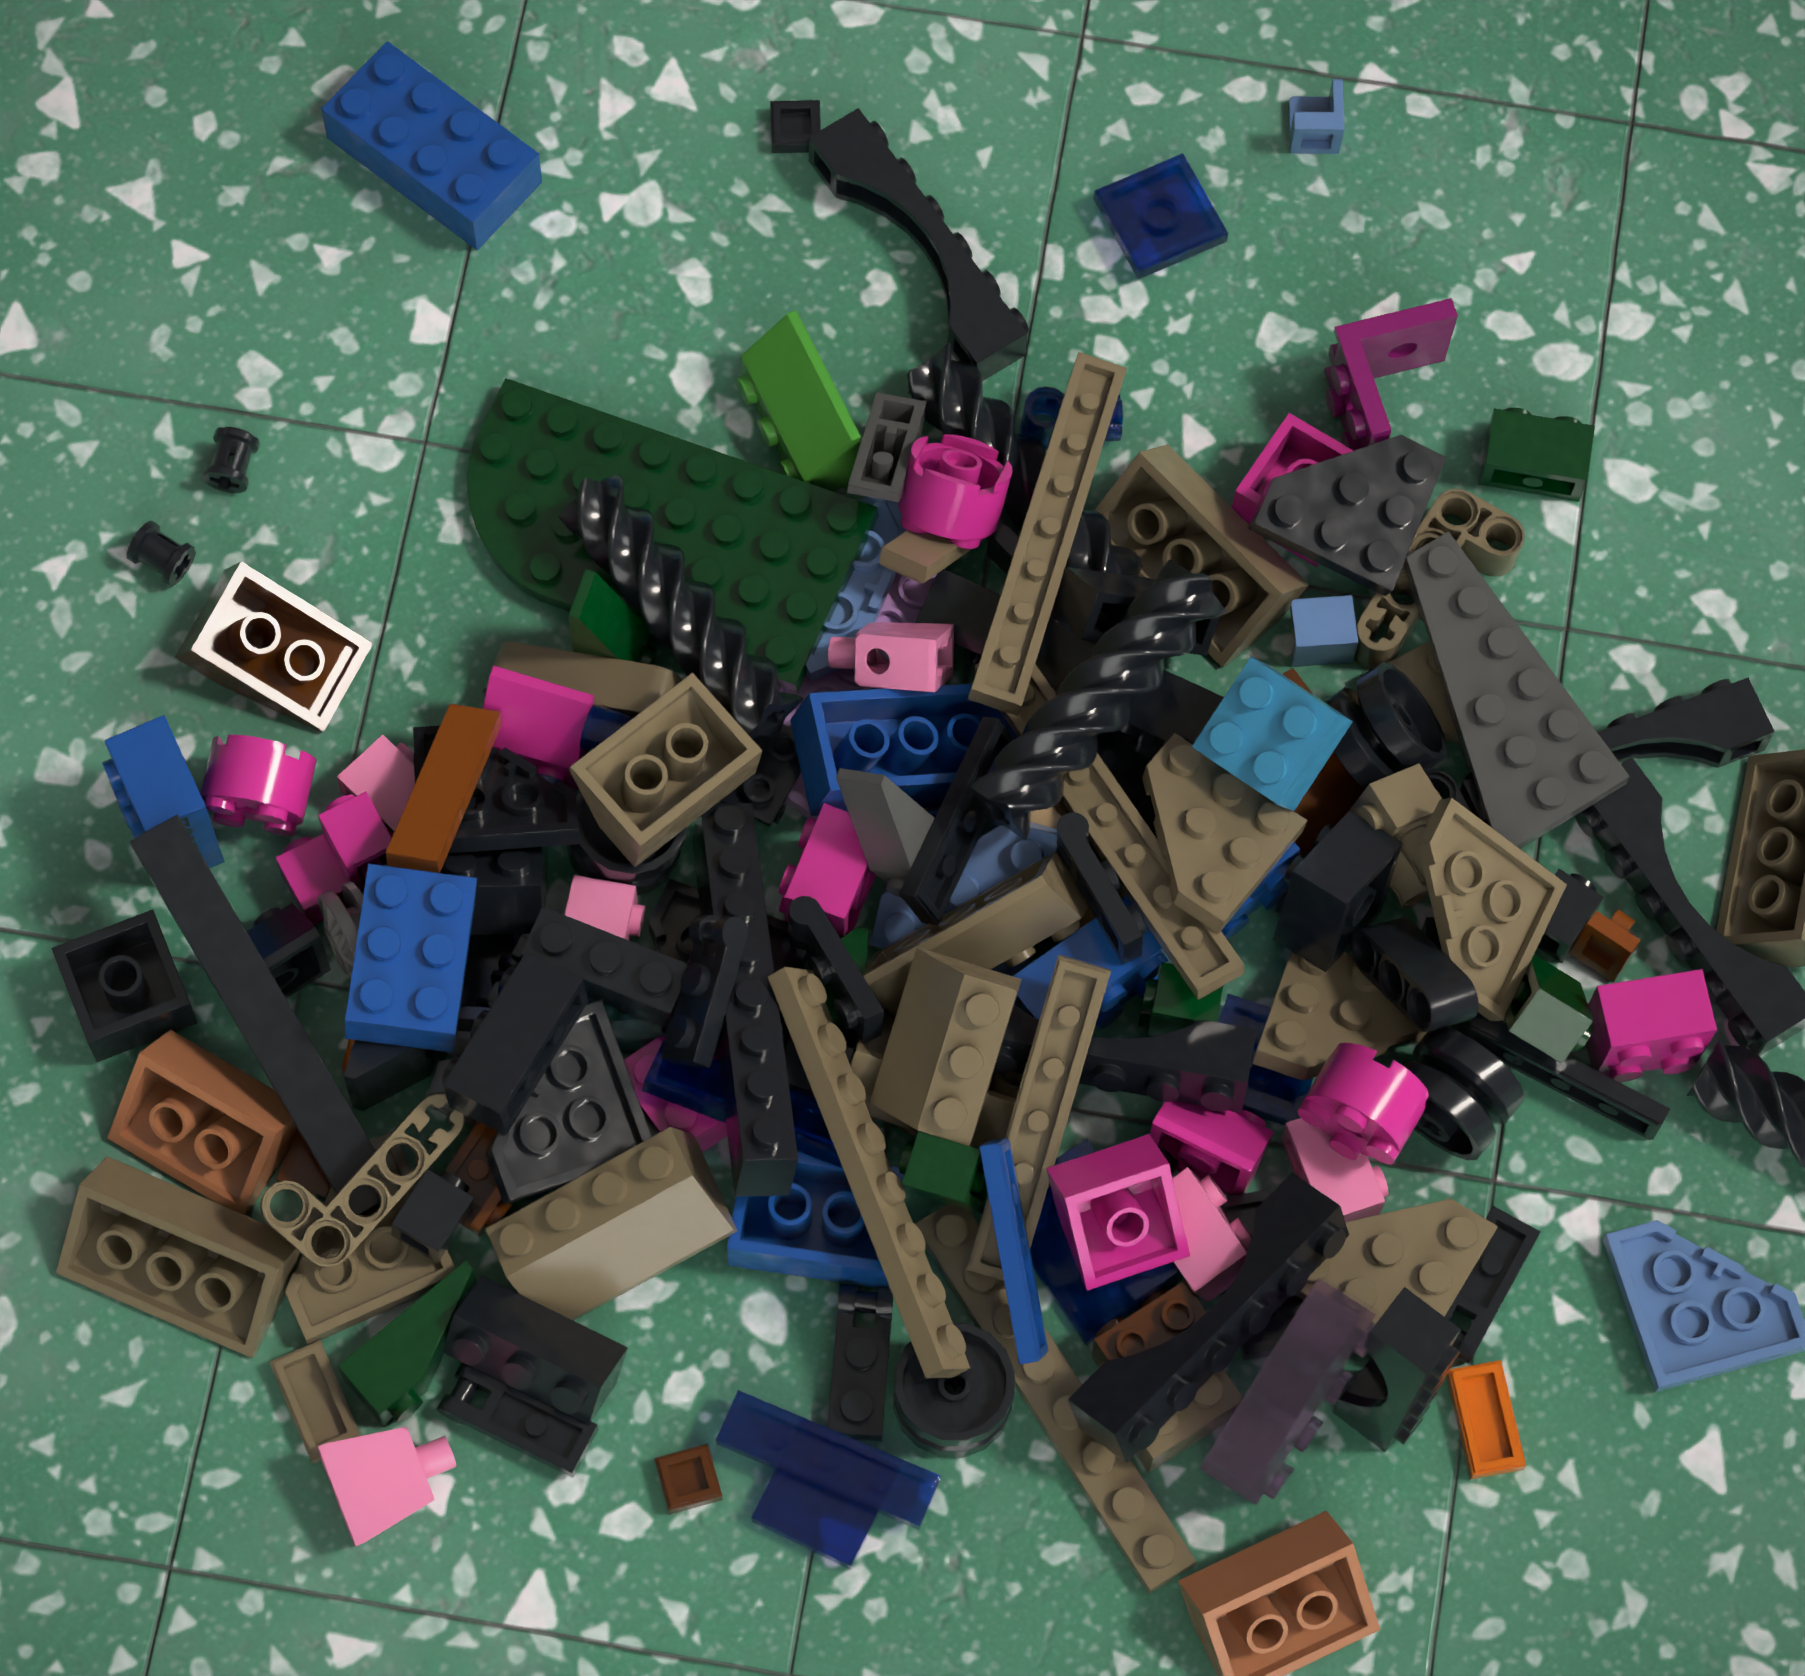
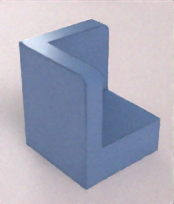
M1332 79L1329 97L1293 96L1290 98L1288 105L1290 153L1339 154L1344 134L1343 79Z
M1352 595L1292 600L1290 605L1294 636L1291 652L1292 666L1353 663L1358 646V636Z

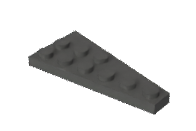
M1448 531L1408 555L1404 562V568L1421 621H1424L1429 635L1436 669L1440 670L1446 689L1445 697L1468 770H1471L1480 797L1478 802L1483 818L1487 819L1488 825L1519 849H1522L1626 785L1630 777L1450 532Z

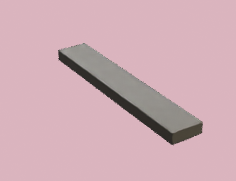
M1060 954L1055 964L1005 1137L1010 1140L1030 1248L1050 1183L1046 1168L1055 1165L1111 974V969ZM988 1196L967 1270L1004 1281Z

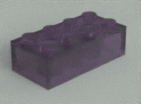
M1318 1278L1199 1469L1255 1505L1263 1500L1265 1495L1274 1500L1294 1471V1468L1286 1464L1295 1448L1301 1452L1307 1450L1324 1422L1315 1417L1324 1401H1327L1334 1405L1353 1377L1351 1373L1344 1369L1354 1353L1362 1358L1368 1353L1364 1343L1370 1330L1374 1327V1322L1380 1312L1327 1278Z

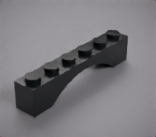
M858 108L809 136V162L833 195L838 199L861 205L884 216L906 232L927 256L939 277L946 297L949 319L948 343H951V353L955 359L976 366L981 372L982 380L984 381L1024 357L1029 328L1023 315L1015 307L1008 308L1000 297V288L993 275L986 269L981 271L972 260V251L966 239L959 232L954 234L944 222V214L938 202L931 195L924 196L916 185V177L911 166L904 158L897 159L888 148V139L881 126L876 121L869 122Z
M1745 678L1731 683L1730 679L1719 680L1704 688L1701 695L1685 701L1682 696L1670 698L1656 706L1654 712L1638 718L1635 713L1623 715L1610 722L1607 726L1608 729L1597 733L1620 763L1631 757L1633 759L1668 757L1693 760L1719 768L1765 751L1775 731L1749 678ZM1470 772L1465 777V781L1462 782L1460 791L1470 811L1488 825L1487 819L1483 818L1478 802L1480 797L1472 772Z
M1633 757L1621 763L1630 776L1627 784L1575 815V819L1582 831L1589 837L1594 835L1605 850V860L1611 871L1618 878L1624 877L1636 893V903L1644 916L1649 920L1655 919L1667 935L1666 943L1673 956L1681 963L1686 961L1692 971L1703 970L1711 1005L1717 1004L1729 1020L1728 1028L1735 1041L1740 1046L1749 1047L1750 1050L1762 1056L1805 1028V991L1786 966L1761 959L1734 945L1712 928L1690 904L1675 879L1665 851L1661 824L1663 798Z
M1015 1005L994 1071L998 1073L1015 1072L1024 1074L1039 1019L1030 1016ZM1201 1020L1183 1029L1152 1037L1129 1039L1092 1037L1078 1084L1094 1086L1105 1092L1122 1091L1150 1096L1162 1102L1179 1101L1202 1105L1213 1111L1230 1110L1242 1113L1257 1029Z
M1291 1173L1255 1209L1254 1231L1246 1259L1232 1285L1214 1307L1191 1327L1160 1345L1131 1356L1105 1361L1068 1399L1079 1428L1125 1463L1139 1450L1149 1447L1165 1423L1177 1411L1186 1409L1194 1400L1197 1391L1214 1373L1224 1370L1232 1361L1234 1353L1250 1336L1261 1332L1269 1323L1272 1314L1289 1297L1297 1295L1304 1288L1309 1276L1326 1259L1334 1257L1341 1250L1346 1238L1349 1236L1341 1206Z
M1404 1287L1370 1330L1364 1347L1372 1358L1369 1359L1338 1399L1333 1413L1384 1452L1387 1451L1395 1439L1404 1445L1423 1421V1416L1430 1408V1403L1437 1395V1390L1452 1367L1451 1364L1460 1353L1452 1345L1461 1329Z

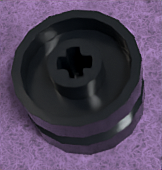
M1381 662L1357 680V690L1344 687L1323 701L1353 721L1334 752L1349 774L1364 789L1370 783L1418 763L1425 772L1448 755L1444 733L1432 708L1419 689L1393 664Z
M579 791L577 794L580 844L566 845L571 865L579 876L636 886L637 895L649 893L667 881L679 861L687 827L634 867L600 829L581 791Z
M1448 1027L1429 1031L1415 1046L1413 1051L1415 1062H1403L1401 1064L1424 1084L1429 1093L1425 1110L1414 1130L1433 1145L1453 1156L1464 1160H1478L1496 1135L1493 1124H1506L1522 1104L1525 1098L1522 1086L1513 1073L1493 1053L1472 1038Z
M953 1323L964 1337L966 1343L965 1355L970 1369L952 1378H925L910 1341L904 1347L895 1367L893 1410L901 1431L918 1448L938 1457L964 1458L985 1450L1002 1434L1012 1411L1015 1395V1370L1007 1350L991 1333L969 1323ZM951 1385L954 1391L960 1387L964 1390L960 1394L953 1395L948 1393L944 1387Z

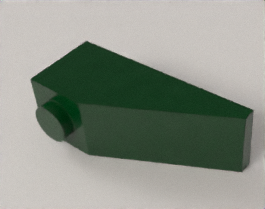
M585 569L569 613L573 652L654 665L657 649L651 648L650 629L596 572Z
M464 1261L338 1365L343 1380L383 1427L394 1419L398 1423L403 1422L422 1405L423 1400L420 1397L428 1391L443 1358V1349L453 1314L477 1283L474 1270L467 1261Z

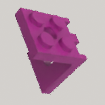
M1452 298L1334 327L1337 343L1330 345L1328 355L1332 366L1325 367L1324 374L1329 388H1326L1327 405L1333 418L1340 417L1344 432L1341 433V443L1355 451L1389 439L1392 429L1374 378L1445 361L1458 317Z

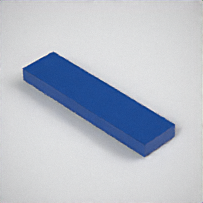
M1007 1138L990 1140L979 1147L1019 1365L1038 1362L1049 1350L1011 1144Z

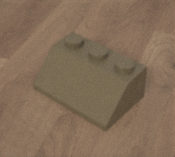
M691 673L574 763L569 771L600 829L630 863L636 867L754 775L762 750L701 681Z
M917 947L870 1103L918 1131L970 1146L1022 979Z

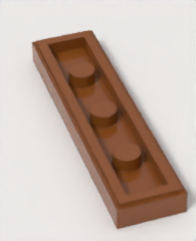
M449 704L386 850L387 866L440 873L501 728L500 711Z

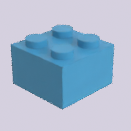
M1250 657L1192 748L1277 805L1295 811L1353 721L1269 665Z

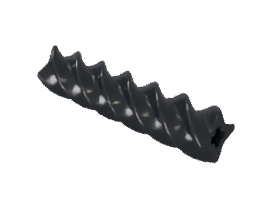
M948 343L930 360L908 372V394L911 395L912 399L926 401L924 419L942 431L943 434L959 435L983 442L999 452L997 461L1003 466L1009 461L1012 466V476L1004 505L1012 522L1021 531L1046 454L1045 447L1035 437L1015 433L1014 414L1010 405L1003 400L984 397L981 372L971 363L951 360V343ZM1083 508L1065 568L1072 567L1138 576L1143 568L1138 554L1129 548L1111 545L1110 525L1106 517L1098 511Z
M615 474L602 481H595L590 478L584 479L579 485L575 499L560 513L559 519L572 533L582 539V543L589 556L601 569L612 576L620 594L631 606L642 613L648 628L654 636L673 651L680 668L685 674L689 676L693 673L751 739L760 735L776 736L781 731L785 718L802 702L803 697L778 691L776 664L772 659L746 652V629L740 621L716 616V596L713 587L705 582L685 578L684 552L675 545L658 543L654 540L653 514L647 509L624 504V481L619 474Z
M1168 560L1161 569L1154 585L1141 592L1127 608L1122 622L1112 626L1101 636L1095 644L1089 659L1080 663L1069 672L1061 683L1056 696L1039 707L1028 720L1022 735L1002 748L994 759L988 774L977 779L968 787L983 806L984 817L990 823L1005 826L1026 840L1030 833L1031 811L1048 809L1060 802L1064 792V773L1083 770L1094 763L1097 756L1098 734L1115 732L1127 725L1130 719L1131 696L1148 694L1160 687L1163 681L1164 658L1188 654L1193 649L1196 643V621L1216 618L1226 611L1213 594L1212 581L1206 574L1192 573L1173 560Z
M1719 1039L1687 1096H1695L1703 1110L1715 1119L1731 1123L1742 1122L1750 1136L1758 1143L1774 1149H1790L1798 1163L1805 1168V1080L1788 1072H1771L1766 1062L1752 1050L1742 1046L1723 1045Z

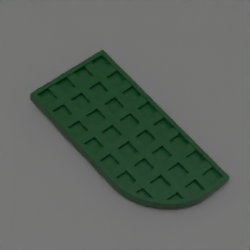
M505 378L473 443L467 471V494L477 532L487 553L501 572L513 584L531 597L570 612L585 569L594 571L646 624L642 613L631 606L620 594L612 576L601 569L589 556L582 543V539L572 533L559 519L560 513L575 499L579 485L584 479L590 478L595 481H602L615 474H619L624 481V504L647 509L653 514L654 540L658 543L675 545L684 552L685 578L705 582L713 587L716 596V616L740 621L746 629V652L772 659L778 671L777 686L798 693L807 674L806 663L811 653L814 655L825 632L824 625L826 621H830L839 602L838 596L840 592H844L854 571L853 564L855 560H859L868 541V533L873 530L879 517L877 507ZM651 631L649 632L650 641L664 645Z

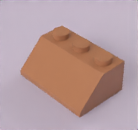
M169 1030L139 1053L107 1139L210 1200L243 1215H247L286 1157L298 1129L274 1089L173 1030Z
M1327 1511L1178 1580L1191 1622L1218 1676H1285L1380 1630L1354 1544Z

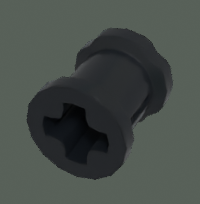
M219 427L215 430L213 436L216 448L210 466L205 467L202 479L209 486L224 492H245L249 483L248 478L245 476L251 454L258 451L259 439L248 431L239 428ZM233 455V462L231 465H229V457Z
M151 520L146 522L137 531L128 547L126 555L127 559L134 564L142 562L163 575L162 578L166 584L174 586L181 581L190 569L196 551L195 547L189 543L181 545L160 532V526Z

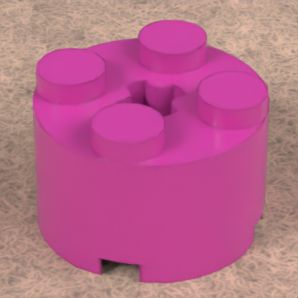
M943 434L941 443L927 444L929 436L917 439L911 447L904 492L898 502V509L902 514L900 524L903 528L913 533L923 534L929 532L940 537L949 538L953 544L960 548H977L980 545L981 539L992 535L998 528L1012 476L1011 464L1007 461L1005 466L997 461L999 452L996 449L972 438Z
M228 735L224 745L220 737L216 736L212 739L200 795L207 810L214 812L212 819L214 822L240 828L244 827L245 819L264 822V830L270 833L294 836L296 826L301 825L304 821L317 760L311 754L302 750L300 751L299 760L285 755L286 744L269 739L246 735Z
M1340 1043L1328 1057L1297 1111L1298 1115L1310 1125L1320 1128L1331 1137L1329 1146L1341 1156L1356 1160L1361 1153L1375 1158L1382 1163L1392 1165L1425 1110L1426 1101L1429 1098L1428 1090L1410 1070L1395 1060L1387 1068L1373 1060L1378 1051L1360 1044Z

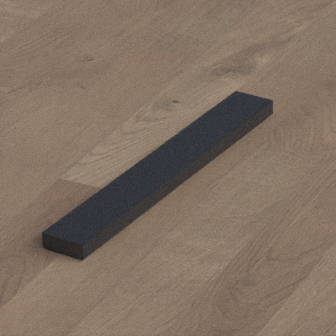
M177 814L131 840L129 844L334 1192L337 1194L373 1154L375 1149ZM357 1186L349 1195L350 1209L356 1215L379 1203L378 1194L370 1186Z

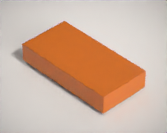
M1501 1360L1450 1369L1446 1379L1470 1480L1524 1470L1526 1462Z

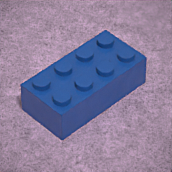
M388 41L321 108L327 139L477 251L542 183L540 157L537 151Z
M972 684L943 685L936 692L871 689L809 693L790 719L811 816H819L824 803L848 812L836 779L840 768L885 775L922 808H938L947 794L983 717L999 718L1013 739L1017 738V736L998 709L968 700Z

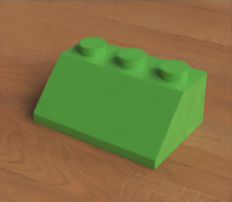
M797 310L787 313L741 355V376L736 378V382L747 406L755 404L761 416L760 419H757V424L768 448L776 446L782 458V461L778 462L781 474L834 492L848 486L861 444V436Z

